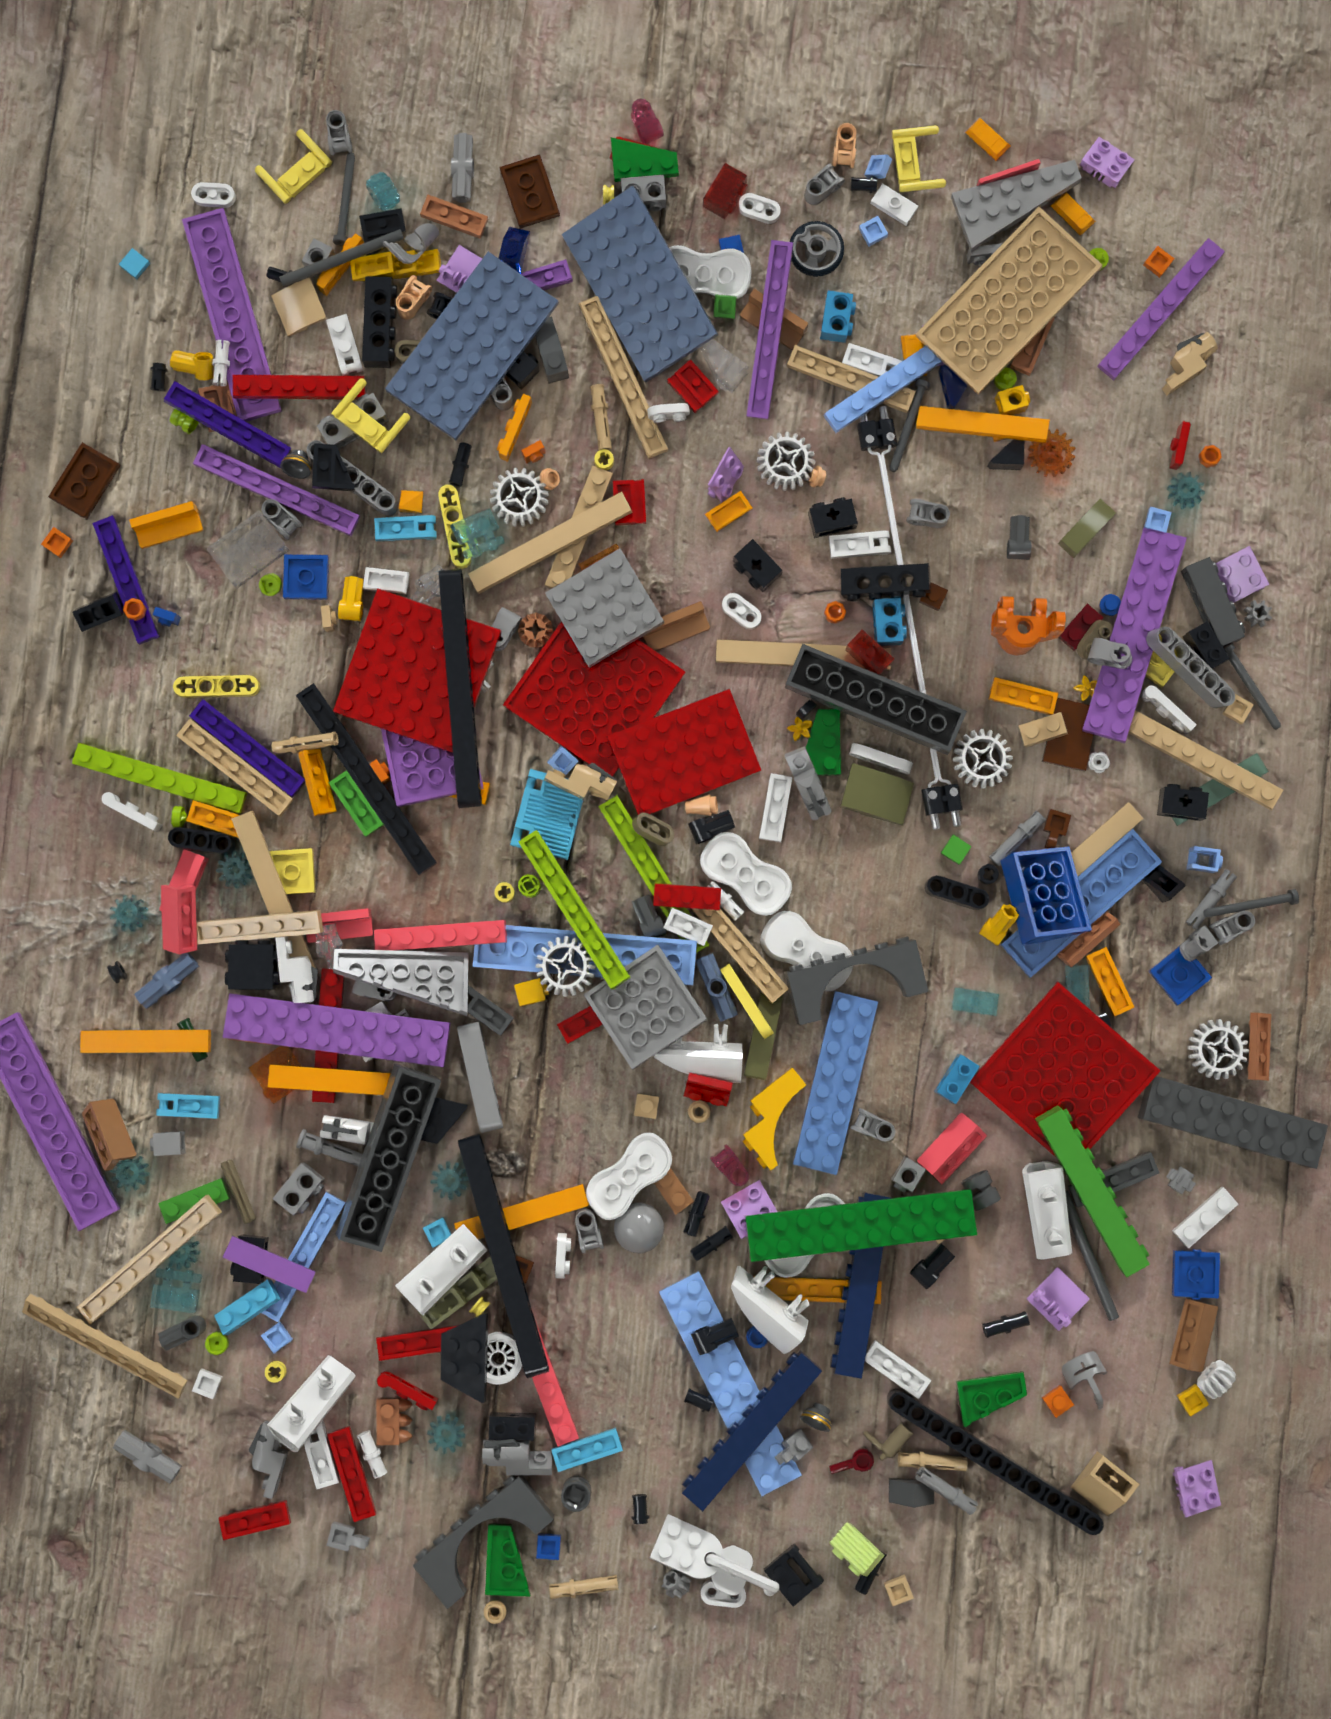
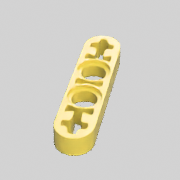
M444 485L440 488L438 496L453 564L459 569H464L471 563V553L459 494L454 486ZM446 491L454 494L451 496L452 504H457V506L448 505L447 498L443 497L446 495ZM450 511L459 513V518L454 522L447 519V514ZM454 532H461L463 534L461 542L455 543L451 540ZM460 547L463 555L467 556L463 563L455 560V558L459 557L457 548Z
M250 675L186 676L177 678L173 684V689L177 695L183 698L249 697L258 694L260 683L255 677ZM228 680L232 681L233 689L230 692H224L222 684ZM237 680H240L239 683L241 685H247L248 681L251 680L255 687L248 691L245 687H239ZM204 681H209L212 685L211 690L206 693L202 692L200 685ZM183 682L188 686H195L196 693H194L195 690L193 688H187L183 693L179 686H183Z
M727 964L721 968L720 971L762 1037L766 1039L774 1034L732 966Z

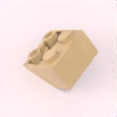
M1097 1451L1071 1488L1106 1516H1109L1128 1501L1140 1484Z

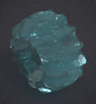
M379 172L372 175L366 181V188L372 200L381 210L387 211L392 209L400 202L397 188L386 173Z
M1181 472L1177 475V478L1173 477L1170 480L1172 485H1169L1167 490L1172 493L1168 495V499H1175L1173 506L1180 503L1181 509H1184L1186 505L1191 509L1195 506V503L1199 504L1202 501L1200 496H1203L1205 491L1200 488L1204 486V482H1197L1199 475L1192 478L1191 472H1187L1186 475ZM1185 488L1189 490L1187 493L1183 491Z
M232 851L231 857L225 853L224 858L226 861H218V864L222 865L223 868L216 869L217 873H223L219 880L221 882L226 880L225 886L230 887L233 884L236 889L240 887V882L247 886L248 883L245 878L253 879V876L248 874L252 870L248 866V860L245 859V853L242 852L238 856L237 851ZM235 866L240 869V872L234 873L231 869Z
M123 895L122 901L119 899L115 900L117 908L110 907V910L115 912V914L110 916V919L116 920L114 926L117 928L121 926V931L126 932L129 928L131 932H135L136 925L140 928L144 926L141 919L148 920V917L143 915L144 912L148 911L147 907H142L144 900L140 899L137 901V896L132 895L130 899L127 895ZM127 909L133 910V912H130L133 914L131 918L125 916L128 915L126 913Z
M135 1156L132 1159L121 1160L116 1164L118 1168L110 1170V1172L116 1173V1176L111 1178L112 1181L119 1180L117 1188L124 1186L125 1191L128 1192L131 1188L134 1190L140 1189L139 1183L142 1185L147 1183L143 1176H149L150 1172L144 1171V1168L149 1166L148 1163L141 1164L144 1157L139 1156L136 1159ZM126 1170L134 1171V1175L130 1176L129 1173H126Z
M450 1161L446 1162V1169L442 1164H439L438 1169L441 1173L438 1171L432 1172V1175L438 1177V1179H433L430 1183H438V1186L433 1191L438 1192L441 1189L440 1198H444L446 1192H448V1198L452 1200L454 1197L453 1191L460 1197L462 1193L459 1188L467 1189V1186L461 1183L462 1181H468L467 1176L461 1177V1174L465 1173L466 1170L463 1168L458 1172V1162L454 1164L453 1169L451 1168ZM448 1174L452 1175L451 1178H455V1182L451 1186L444 1182Z
M193 1238L182 1246L185 1253L175 1252L170 1257L171 1260L168 1266L172 1267L176 1263L177 1270L182 1269L183 1265L186 1269L190 1268V1262L196 1263L198 1261L194 1255L201 1253V1250L195 1249V1246L199 1245L200 1242H192Z
M450 1414L446 1415L445 1421L441 1415L437 1416L438 1423L432 1421L430 1426L433 1429L427 1431V1435L434 1436L429 1439L428 1443H437L434 1447L435 1451L440 1446L443 1447V1454L447 1453L448 1447L454 1453L456 1451L455 1445L461 1447L463 1444L459 1438L462 1439L466 1436V1433L459 1432L464 1428V1424L456 1425L459 1420L458 1417H455L453 1422L450 1421ZM444 1429H447L446 1432L448 1430L451 1432L449 1439H446V1436L442 1437L441 1434Z

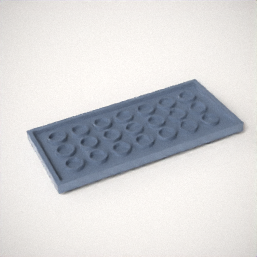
M631 186L562 234L645 382H648L718 336L716 329L634 186Z
M488 251L386 386L385 390L456 441L559 304L558 300Z

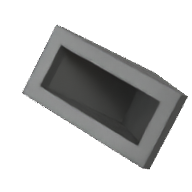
M889 1478L890 1503L913 1508L934 1504V1491L916 1479Z

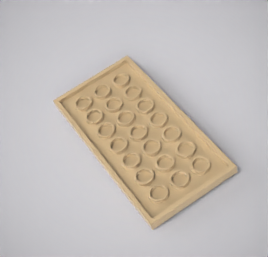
M1038 207L916 333V337L979 395L1089 282L1103 265L1045 211Z

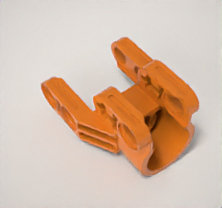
M1002 596L998 601L996 610L992 614L991 635L997 638L1001 648L1008 654L1024 655L1033 649L1038 642L1057 639L1064 632L1065 612L1053 611L1046 618L1047 599L1034 598L1031 602V616L1014 615V597ZM1019 624L1025 625L1028 630L1027 633H1020L1017 626Z

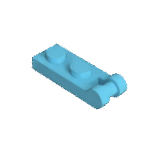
M434 515L374 518L376 541L433 540L437 538V531L434 530V524H436V516ZM419 524H425L426 530L419 531Z
M158 1093L159 1109L156 1110V1116L219 1118L220 1096ZM168 1101H174L173 1109H168Z

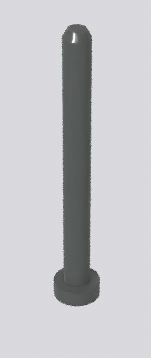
M348 153L346 157L337 235L333 236V243L339 246H343L348 239L346 237V228L355 163L354 153Z
M917 379L915 382L917 389L890 464V471L892 472L898 470L924 392L930 388L931 384L925 380Z
M1232 643L1224 648L1230 658L1229 661L1273 729L1277 730L1281 727V723L1233 650L1236 647Z
M1291 889L1287 891V894L1207 908L1203 911L1205 917H1213L1287 902L1295 905L1299 903V895L1296 889Z

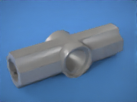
M467 133L454 135L453 158H451V177L453 178L452 200L459 203L471 201L472 178H474V159L472 158L473 137Z
M126 1430L121 1433L113 1447L116 1451L133 1460L132 1463L140 1470L152 1472L169 1484L173 1482L182 1465L164 1455L162 1450L155 1444L147 1441L143 1442Z

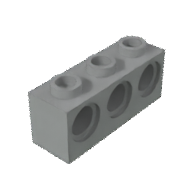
M374 393L370 395L364 394L354 403L364 412L368 407H375V412L368 415L381 425L389 421ZM334 416L324 417L320 424L317 425L327 444L337 445L338 450L360 438ZM331 429H338V433L336 435H328V432Z

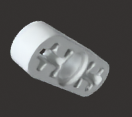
M852 743L849 752L853 757L903 774H910L913 765L908 760L857 743Z

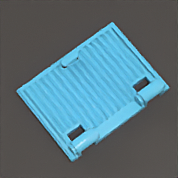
M530 769L510 845L522 848L518 841L521 840L523 830L530 831L529 834L538 830L554 857L568 860L583 800L544 781L547 773ZM536 779L543 780L541 790L534 789Z

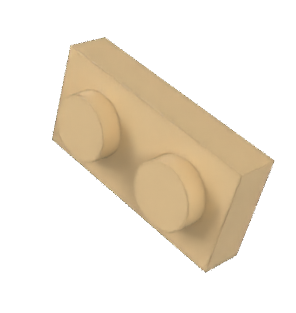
M1061 712L1019 725L1025 747L1068 734Z

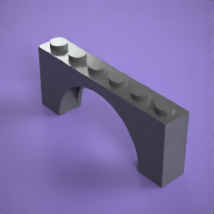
M908 936L895 939V944L888 945L887 942L875 944V949L868 951L864 947L853 950L854 954L845 956V953L833 955L832 960L824 962L823 958L810 961V966L802 967V964L790 966V971H786L784 974L797 1024L804 1025L822 1020L820 1007L826 986L836 974L853 965L872 964L884 969L896 980L902 995L905 997L929 992L916 940H909Z
M523 1475L509 1476L503 1482L505 1485L499 1491L496 1489L491 1491L485 1497L487 1499L485 1503L481 1506L476 1504L468 1511L469 1516L463 1521L461 1518L450 1526L452 1530L447 1535L440 1534L433 1541L434 1545L429 1550L424 1548L415 1556L417 1560L414 1562L413 1567L446 1609L450 1608L466 1593L467 1588L463 1584L458 1572L457 1553L463 1537L474 1526L493 1518H508L526 1525L537 1534L554 1520L555 1515Z

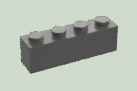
M1208 557L1186 566L1181 573L1203 623L1208 621L1223 647L1244 638V625L1236 617V607L1228 599L1226 594L1227 587L1223 581H1220L1216 563L1212 562L1211 558Z

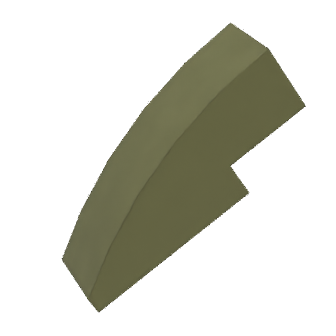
M1100 498L1060 540L1058 545L1075 558L1116 512Z

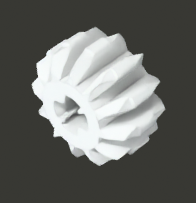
M1217 1360L1201 1372L1197 1379V1386L1204 1395L1211 1399H1216L1225 1392L1227 1393V1390L1232 1387L1236 1380V1373L1224 1361Z

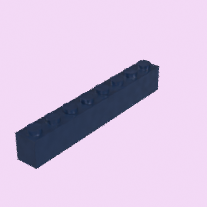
M862 1193V1197L858 1196L857 1202L890 1199L891 1197ZM883 1246L849 1250L852 1260L851 1264L847 1263L845 1277H848V1285L843 1286L841 1299L845 1300L844 1308L839 1309L838 1322L841 1323L840 1332L836 1331L834 1337V1345H837L836 1354H832L830 1368H833L834 1374L862 1379Z
M801 1350L797 1354L793 1352L786 1360L788 1365L782 1371L779 1369L772 1376L771 1380L773 1382L768 1388L764 1386L756 1395L758 1400L753 1406L749 1404L741 1413L742 1419L738 1423L734 1421L726 1431L728 1435L724 1440L719 1439L711 1448L713 1453L708 1458L704 1456L697 1464L698 1470L693 1476L689 1474L682 1482V1494L702 1512L822 1372L821 1368Z

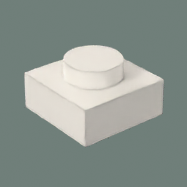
M200 1369L192 1392L214 1399L223 1376Z

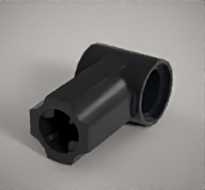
M729 810L709 818L697 819L688 824L696 845L735 828Z
M940 1243L925 1260L922 1259L913 1267L910 1274L925 1289H928L936 1282L941 1271L955 1256Z
M729 1318L713 1326H705L691 1333V1337L699 1355H703L718 1348V1345L739 1337L732 1318Z

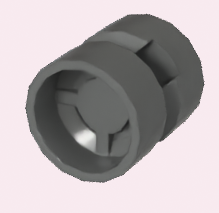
M987 1170L980 1171L961 1182L964 1190L971 1189L975 1211L984 1209L1001 1199L996 1187L991 1186L992 1179Z
M572 1476L566 1480L561 1493V1501L564 1507L570 1511L579 1512L588 1506L592 1492L589 1481L582 1476Z

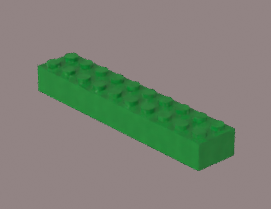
M971 1189L745 1215L750 1262L977 1235Z

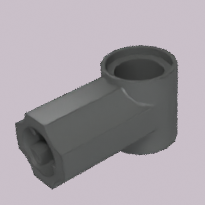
M1025 515L1011 516L1007 559L1030 560L1032 548L1031 540H1029L1030 517Z
M649 895L632 901V906L638 916L639 925L645 937L658 938L667 934L666 929H663V922L660 916L657 915Z
M192 1316L158 1333L159 1342L165 1351H168L204 1333L206 1322L201 1316ZM190 1322L197 1325L196 1333L190 1330Z

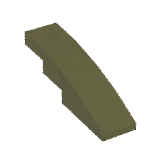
M760 993L758 1008L774 1034L764 1039L754 1024L744 1076L766 1081L783 996L771 1004L764 994Z
M491 1256L459 1279L424 1315L418 1311L430 1330L497 1280Z

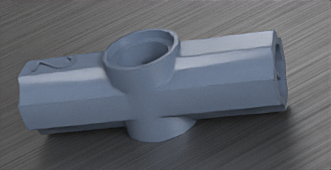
M184 953L172 964L157 971L153 975V979L134 995L140 1004L148 1009L164 995H168L182 984L181 981L200 966L193 956L189 953Z
M713 953L697 959V967L720 1022L738 1015ZM715 981L720 982L723 986L722 992L714 994L710 989L711 983Z

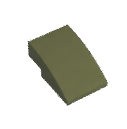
M852 763L840 808L903 826L914 783L885 772Z

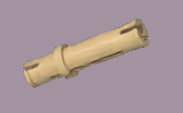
M595 384L590 386L593 403L591 409L595 416L598 451L602 449L612 450L607 417L608 403L605 400L604 385Z
M336 732L300 738L293 736L288 740L272 742V751L274 755L290 752L298 754L302 750L336 746L339 743ZM323 740V742L309 743L311 741ZM301 743V745L288 747V745Z
M921 1451L919 1453L899 1452L898 1467L918 1468V1470L921 1467H925L926 1469L966 1472L967 1457L931 1455Z
M617 1575L577 1581L570 1579L569 1582L549 1584L551 1600L562 1597H571L572 1599L583 1594L619 1590Z

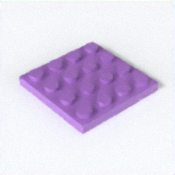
M381 729L397 807L457 795L453 753ZM479 768L481 789H484L481 772Z

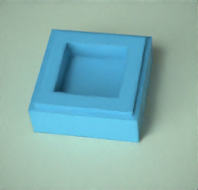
M133 248L119 263V266L136 280L150 265V262Z
M443 1217L423 1227L432 1248L440 1245L452 1235Z

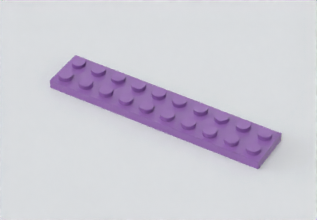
M224 208L184 218L182 221L215 339L221 340L222 349L224 340L230 342L228 354L230 367L227 368V381L233 399L232 375H271V371ZM233 399L237 417L246 422L282 412L279 399Z
M1146 528L1143 529L1110 637V641L1125 644L1129 647L1132 663L1126 669L1110 666L1101 667L1083 726V732L1122 743L1126 742L1153 652L1147 644L1146 637L1151 630L1158 629L1161 626L1187 539L1186 537Z
M229 993L222 1038L444 1067L451 1023Z
M16 1012L1 1020L0 1079L78 1231H81L121 1208L20 1012Z

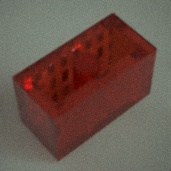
M725 163L704 196L703 207L723 219L727 217L728 213L732 214L737 206L736 200L739 195L743 196L748 188L747 175Z
M863 629L847 644L845 649L866 670L880 676L894 661V658Z

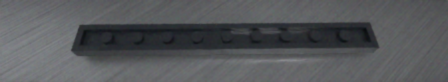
M313 683L296 694V697L322 734L337 733L339 743L336 746L332 745L331 748L417 874L420 876L436 865V860L401 809L397 807L395 800L369 765V762L317 686Z

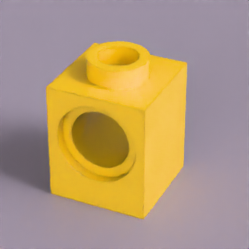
M1023 385L999 391L994 398L999 414L1015 415L1025 412L1030 403L1029 393L1024 391ZM1009 398H1016L1019 404H1011Z
M541 978L515 984L514 987L519 1006L522 1007L545 1001V995H549V991L546 990L547 983L542 985L540 983Z

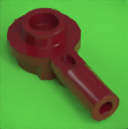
M858 1449L853 1453L852 1459L830 1465L831 1474L852 1468L861 1472L868 1471L874 1464V1456L868 1449Z

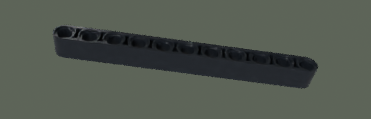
M462 569L439 571V587L457 802L459 808L482 806L463 574Z
M480 1133L458 1140L460 1153L524 1373L527 1379L549 1372L548 1362Z
M893 1389L888 1393L887 1403L897 1414L1086 1533L1097 1535L1103 1530V1520L1095 1511L903 1390ZM897 1395L903 1396V1403L899 1406L892 1404L893 1398ZM914 1408H922L923 1413L919 1418L912 1417L911 1413ZM934 1420H941L942 1426L938 1430L931 1429V1423ZM954 1432L961 1433V1438L957 1442L950 1441V1437ZM974 1444H979L980 1451L977 1454H970V1447ZM997 1456L1000 1458L997 1466L989 1465L992 1457ZM1015 1468L1018 1469V1476L1014 1479L1009 1478V1471ZM1031 1481H1038L1036 1490H1028V1485ZM1051 1493H1056L1057 1500L1049 1503L1047 1501L1048 1496ZM1069 1506H1077L1075 1514L1067 1515ZM1090 1518H1096V1524L1093 1527L1086 1526L1087 1520Z

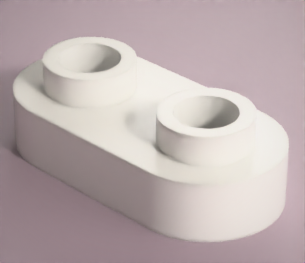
M200 182L194 185L191 191L192 198L199 206L228 208L236 200L235 192L228 184ZM207 194V197L202 199L201 195ZM224 195L229 196L226 200H222V197Z
M752 193L744 194L739 200V211L745 217L767 224L775 223L780 217V206L776 201ZM750 204L753 208L747 209L745 206ZM771 211L773 215L767 216L766 212Z
M686 403L660 404L647 409L648 418L653 420L654 423L664 422L666 419H673L675 422L685 420L686 416L690 414L689 405Z
M730 593L724 597L722 609L725 614L746 629H755L759 626L761 613L755 606L736 593ZM731 602L736 603L737 607L735 609L729 607ZM751 615L754 617V621L748 622L746 617Z
M558 1233L555 1278L564 1279L565 1274L570 1272V1261H566V1251L571 1252V1238H567V1233Z
M712 1580L704 1582L701 1587V1598L708 1605L737 1608L742 1606L746 1600L744 1588L737 1597H732L717 1589L715 1594L710 1595L708 1589H716Z

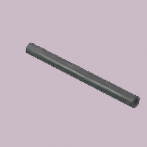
M400 229L282 275L279 278L283 287L382 249L385 247L383 245L384 241L388 243L404 240L403 234Z
M1067 1190L1066 1200L1070 1226L1108 1320H1115L1119 1318L1118 1312L1070 1193Z

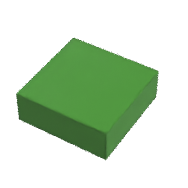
M715 294L713 317L735 319L737 296Z
M952 835L940 854L960 865L971 846L955 835Z

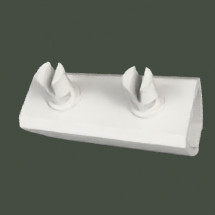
M718 1024L714 1025V1042L682 1041L681 1037L654 1056L663 1064L686 1074L693 1073L727 1082L741 1083L742 1043H727L728 1025L726 1024L723 1025L722 1034H719Z
M1049 1161L1029 1163L1023 1168L1022 1173L1036 1257L1043 1260L1070 1255L1072 1253L1063 1167Z
M463 1224L395 1286L424 1315L474 1265L487 1249Z
M737 1266L731 1289L741 1310L771 1344L783 1354L790 1352L805 1337L809 1320L800 1313L809 1306V1301L806 1299L801 1302L802 1295L800 1294L788 1305L765 1285L775 1277L773 1271L766 1274L767 1266H764L755 1277L741 1266Z
M328 1355L267 1424V1427L280 1443L291 1451L298 1452L347 1390L356 1375L332 1356Z

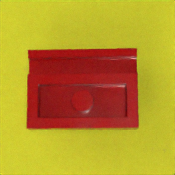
M691 359L678 369L673 376L667 379V383L689 405V408L694 413H697L701 407L703 408L719 394L716 387Z
M644 479L613 481V496L622 492L633 512L617 520L615 525L646 524Z
M689 1073L683 1096L689 1097L694 1101L701 1100L715 1106L722 1105L727 1107L733 1083Z

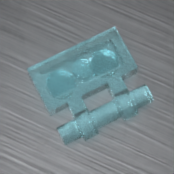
M490 509L452 523L450 526L459 545L465 543L469 545V549L463 551L466 559L479 557L483 552L496 550L498 546L504 544L502 536L495 538L493 532L499 529V526ZM484 536L486 542L478 544L476 539Z
M166 1267V1269L157 1268L155 1276L163 1278V1284L153 1285L150 1307L196 1313L200 1290L191 1289L192 1282L201 1283L202 1274H196L191 1270H186V1272L174 1271V1268ZM172 1279L183 1281V1287L171 1286Z

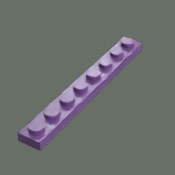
M1208 238L1097 367L1114 381L1225 251Z
M771 240L747 417L769 419L793 242Z
M201 445L193 462L195 466L267 499H274L281 505L346 535L352 536L360 519V516L206 445Z

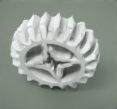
M788 431L785 433V437H782L779 432L777 433V439L770 436L769 443L764 441L762 444L764 449H759L758 454L760 457H757V463L760 464L757 469L758 471H764L761 474V478L769 477L767 484L770 485L772 482H775V489L779 488V484L783 485V491L787 490V485H790L792 490H795V483L800 487L803 486V480H809L810 476L808 474L813 470L811 466L815 465V460L811 459L815 453L814 451H809L811 445H803L805 442L804 437L798 441L797 433L793 435V438L789 437ZM783 446L792 447L794 450L787 451ZM775 450L778 460L770 467L768 457ZM802 456L804 466L797 472L794 463L798 460V457ZM783 458H784L785 460H790V463H789V464H788L787 462L782 463ZM781 471H784V472H786L789 476H781V475H778L777 473H778V472H781Z
M514 468V474H510V471L506 470L507 477L504 478L502 475H499L498 478L501 483L494 482L493 486L496 489L490 490L491 495L495 496L490 498L491 504H495L492 509L494 512H498L497 517L499 519L505 516L504 523L506 524L511 519L513 526H516L517 521H520L521 526L524 527L525 520L533 524L532 517L539 520L541 517L538 511L545 513L546 509L542 505H548L549 503L545 499V497L549 496L548 491L544 490L546 484L540 483V476L534 478V471L527 475L526 468H523L521 473H518V469ZM517 482H524L532 487L521 488ZM510 485L512 492L502 501L503 492ZM515 490H517L518 494H520V496L523 497L524 505H522L521 501H519V499L516 498ZM537 494L535 504L529 509L527 506L528 500L533 498L532 495ZM507 507H518L522 512H512Z
M984 729L979 730V736L975 730L970 732L971 738L965 734L963 736L965 742L960 740L957 742L961 749L955 748L953 751L959 755L952 759L953 762H959L954 767V770H962L958 777L961 778L966 775V784L974 780L972 784L974 788L977 787L978 782H980L982 789L986 787V782H988L990 787H993L995 785L994 780L1000 783L1002 782L1001 776L1006 777L1008 775L1004 769L1012 767L1011 764L1006 762L1013 759V756L1006 755V753L1011 751V748L1007 747L1004 749L1003 745L1007 741L1003 740L1000 743L998 741L1001 736L1000 734L993 738L992 730H989L986 736ZM976 742L988 743L987 747L983 750L970 746ZM994 748L999 755V765L992 758ZM966 752L969 753V756L973 759V767L971 768V770L969 769L966 763ZM987 752V754L985 755L987 757L985 759L987 760V762L984 761L977 767L980 759L978 758V756H981ZM980 768L995 771V773L988 776L976 774Z
M568 936L564 937V943L557 937V945L549 941L548 946L551 948L550 950L542 947L541 950L546 955L545 957L538 955L537 958L543 960V964H536V968L543 969V971L537 973V976H545L540 983L544 985L549 982L546 990L551 991L555 987V995H559L562 989L564 997L568 996V990L575 996L576 987L579 991L583 992L584 987L581 985L582 983L590 986L591 983L586 978L587 976L594 978L595 974L589 973V969H596V965L589 964L593 960L591 957H587L588 952L586 949L582 950L584 948L582 942L577 946L578 939L574 937L572 942L569 943L570 939ZM569 948L562 959L551 958L556 951ZM575 950L582 957L583 969L574 964ZM568 960L570 961L569 965L575 968L576 971L570 969L564 973L562 971L564 968H561L556 962L562 964ZM549 964L558 969L557 982L553 980L549 973ZM572 973L581 975L576 982L563 985L568 975Z
M1217 1019L1216 1023L1213 1020H1209L1207 1026L1204 1023L1200 1024L1201 1031L1194 1029L1193 1033L1197 1038H1189V1041L1193 1042L1194 1046H1187V1049L1193 1050L1194 1054H1190L1188 1057L1196 1059L1192 1066L1200 1065L1199 1073L1206 1071L1205 1075L1207 1078H1211L1213 1075L1214 1079L1219 1080L1221 1075L1224 1079L1229 1078V1073L1236 1075L1235 1068L1243 1069L1242 1064L1239 1062H1247V1058L1242 1055L1243 1053H1249L1248 1049H1243V1045H1247L1248 1041H1241L1240 1038L1244 1036L1243 1032L1236 1034L1239 1028L1237 1025L1231 1027L1230 1021H1226L1223 1024L1221 1019ZM1220 1031V1035L1216 1036L1213 1042L1205 1041V1038L1210 1033ZM1229 1038L1233 1042L1234 1051L1228 1047L1227 1042ZM1211 1046H1219L1226 1053H1217V1050ZM1202 1048L1206 1049L1209 1053V1063L1203 1056ZM1223 1057L1232 1058L1224 1067L1216 1068L1217 1063H1220Z

